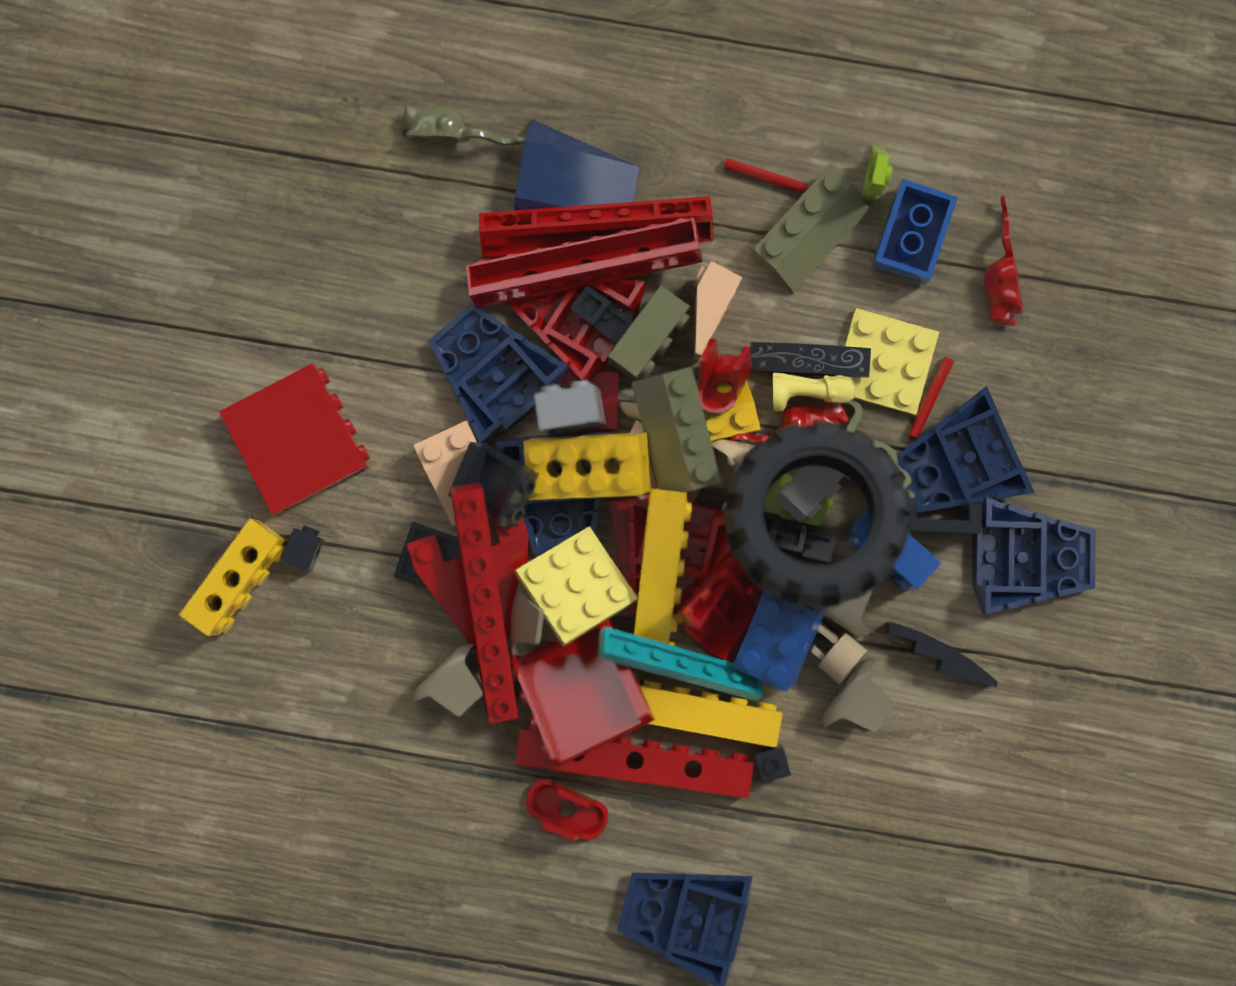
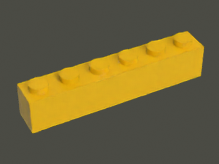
M651 489L634 635L674 646L675 642L669 641L670 632H676L677 622L673 619L676 615L673 614L674 604H680L681 587H676L677 577H683L685 559H679L680 549H686L688 531H683L684 520L690 521L692 503H686L687 493Z
M647 680L644 681V686L640 685L655 718L654 721L648 724L777 748L783 712L777 711V705L760 702L759 707L747 705L748 699L732 696L730 702L718 700L719 694L702 691L701 696L691 695V689L673 686V691L661 689L662 683Z

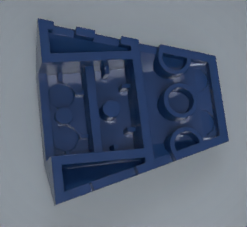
M532 119L525 140L514 210L634 202L640 167Z
M473 303L429 340L479 443H485L509 432L536 408L534 394L541 393L542 387L558 385L569 368L566 364L558 361L540 347L535 346L516 331L514 332L481 308L476 309Z
M987 386L897 455L898 465L909 474L912 480L907 489L915 494L914 499L911 501H916L917 503L916 513L983 502L985 497L995 500L1035 493Z
M582 431L531 435L496 441L495 444L499 451L525 465L523 443L525 440L541 437L612 434V432ZM584 459L583 467L590 473L591 464ZM556 461L555 469L558 473L562 474V465ZM601 497L528 500L524 508L523 520L533 554L542 555L589 526L595 534Z
M988 497L984 498L982 503L981 534L973 535L972 586L983 615L1095 588L1096 530L1061 519L1057 520L1041 513L1024 510L1011 504H1004Z
M632 872L617 930L646 948L664 956L665 959L673 964L676 963L700 980L703 979L713 986H726L736 957L750 901L753 876Z

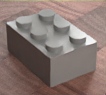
M588 380L570 383L571 388L562 389L559 385L542 387L541 393L534 394L539 429L552 434L606 425L601 390L595 385L588 383Z

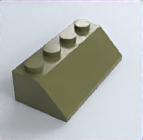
M830 164L754 247L751 256L794 293L870 210V206L855 185L836 167Z
M692 367L631 382L643 430L647 432L648 449L659 490L688 492L721 483Z

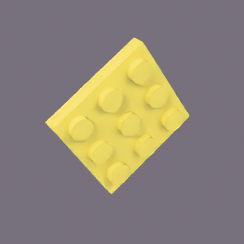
M856 308L845 346L871 348V359L868 378L850 377L855 387L854 399L915 416L939 332Z
M590 526L515 571V575L533 602L543 609V617L562 646L567 645L638 600V597Z

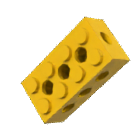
M647 432L541 437L523 441L525 466L539 473L535 482V489L528 500L644 495L651 491ZM613 458L617 459L620 463L619 472L612 467ZM584 459L591 464L590 473L583 467ZM556 461L562 465V474L558 473L555 469Z
M250 518L179 616L207 636L220 635L222 632L226 634L235 622V619L232 617L239 608L241 610L245 609L253 597L250 595L251 591L256 585L260 587L268 578L270 572L267 569L273 561L278 563L281 560L285 551L284 546L288 541L263 522ZM254 549L258 552L255 562L251 560V553ZM238 572L240 582L236 586L234 584V576ZM219 596L222 599V607L220 610L217 608L216 605Z

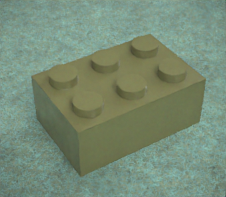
M661 285L608 355V363L633 382L640 378H647L654 369L655 363L653 360L657 355L661 358L671 346L672 339L670 337L674 332L679 335L689 322L688 310L690 306Z

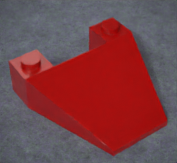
M490 516L489 519L498 545L492 546L505 634L510 633V619L514 596L520 582L515 575V571L528 563V532L523 518L517 527H505L496 524L497 519ZM435 535L406 544L415 573L467 642L475 644L461 557L444 563Z

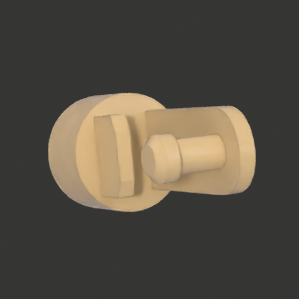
M821 622L817 631L830 640L834 646L828 653L817 644H813L809 650L822 660L818 667L838 684H841L863 659L868 650L847 633L839 637Z

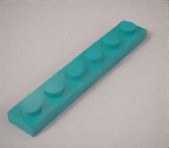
M604 627L599 633V658L754 701H759L763 697V681L733 667L734 663L607 627Z

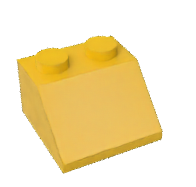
M747 380L735 405L728 412L719 414L703 409L711 443L720 439H728L739 433L754 434L761 430L755 403ZM721 383L716 386V389L719 392L727 393L732 390V386L728 383Z

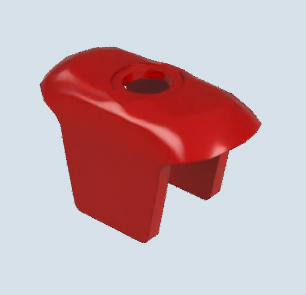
M710 338L699 364L697 390L702 409L720 414L728 412L735 405L753 365L751 363L750 347L744 346L740 356L718 355L717 339ZM721 383H728L732 386V390L722 393L716 389V386Z
M548 779L537 780L528 791L526 808L529 814L538 820L541 827L573 841L577 839H595L603 832L607 825L608 809L606 806L573 789ZM563 800H571L575 803L576 811L572 816L566 817L559 812V804Z

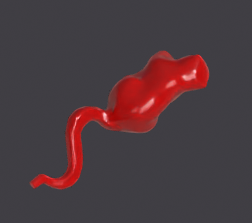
M1001 196L1002 244L1005 255L987 268L984 275V289L990 299V320L1002 325L1015 326L1014 315L1022 314L1024 310L1018 271L1011 243L1005 196Z
M825 402L818 406L796 404L783 413L779 429L795 423L798 426L814 425L815 421L839 424L847 423L849 420L839 403ZM739 433L725 440L746 441L756 444L758 441H765L774 434L757 436L750 433Z

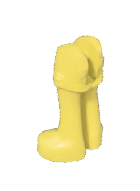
M773 373L774 411H783L787 406L788 400L795 396L815 397L829 403L850 402L855 396L854 383L850 377L843 375L832 377L825 375L823 379H810L785 373Z

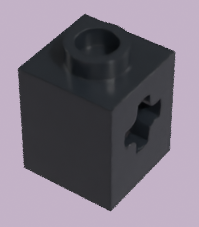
M303 525L302 530L293 528L281 561L312 572L325 539L318 537L320 531Z
M781 744L777 745V748L769 747L752 752L762 783L791 776L785 751Z

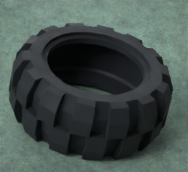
M815 421L814 425L798 426L795 423L775 430L774 435L763 442L758 441L743 456V461L737 471L733 473L726 493L724 514L727 532L726 539L733 558L737 559L745 571L744 575L760 590L763 588L776 596L778 601L796 607L799 605L816 606V609L838 607L847 601L858 600L872 591L892 571L904 551L910 533L908 525L909 515L912 510L909 490L904 489L900 478L901 470L889 453L884 455L874 445V439L857 429L853 433L838 428V423ZM822 466L844 474L857 485L868 505L870 528L864 546L856 554L837 564L811 566L789 558L775 546L764 526L762 502L770 487L786 473L801 467Z

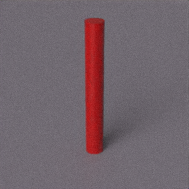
M726 158L723 167L725 170L801 194L807 191L809 185L808 183Z
M948 357L943 358L910 427L908 436L914 439L919 438L955 362Z

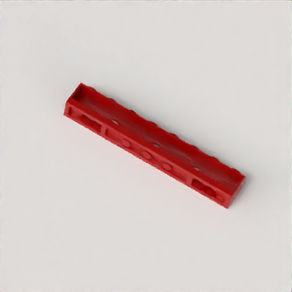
M711 197L479 213L482 259L500 258L506 254L531 252L535 248L555 247L564 242L584 241L593 236L613 235L621 230L632 231L642 229L650 224L661 225L671 223L679 218H694L699 232L700 243L713 242Z
M679 218L671 223L661 225L650 224L642 229L632 231L621 230L613 235L593 236L584 241L564 242L555 247L535 248L531 252L506 254L502 258L492 260H478L473 264L466 265L469 296L477 309L702 263L703 256L695 219ZM642 248L650 250L646 252L636 253L639 249ZM584 260L592 261V263L579 265ZM527 272H535V273H536V274H534V275H529V276H524V277H523V275H524L525 273H527Z
M479 483L450 487L486 716L489 724L518 719L483 488Z
M527 723V728L521 727L516 765L749 798L754 763L751 760H747L748 755L730 752V757L718 756V750L701 748V753L689 752V746L672 744V749L661 748V742L643 740V745L631 743L632 738L621 736L614 741L612 740L585 753L583 759L579 761L571 760L559 766L553 760L546 759L541 748L544 740L541 733L537 734L531 723ZM631 752H638L643 756L644 762L639 769H631L626 763V758ZM691 760L698 761L702 766L701 774L695 778L687 776L684 770L686 763Z

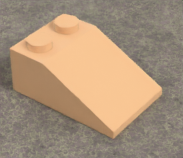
M712 261L708 268L701 267L693 285L697 288L694 308L693 360L699 362L742 280L741 276Z
M467 420L413 445L452 526H455L452 500L448 493L469 442H477Z

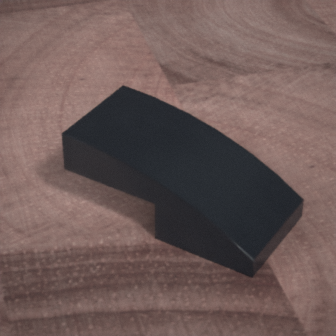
M588 285L570 307L572 312L615 345H617L634 322V320L611 305L609 300Z

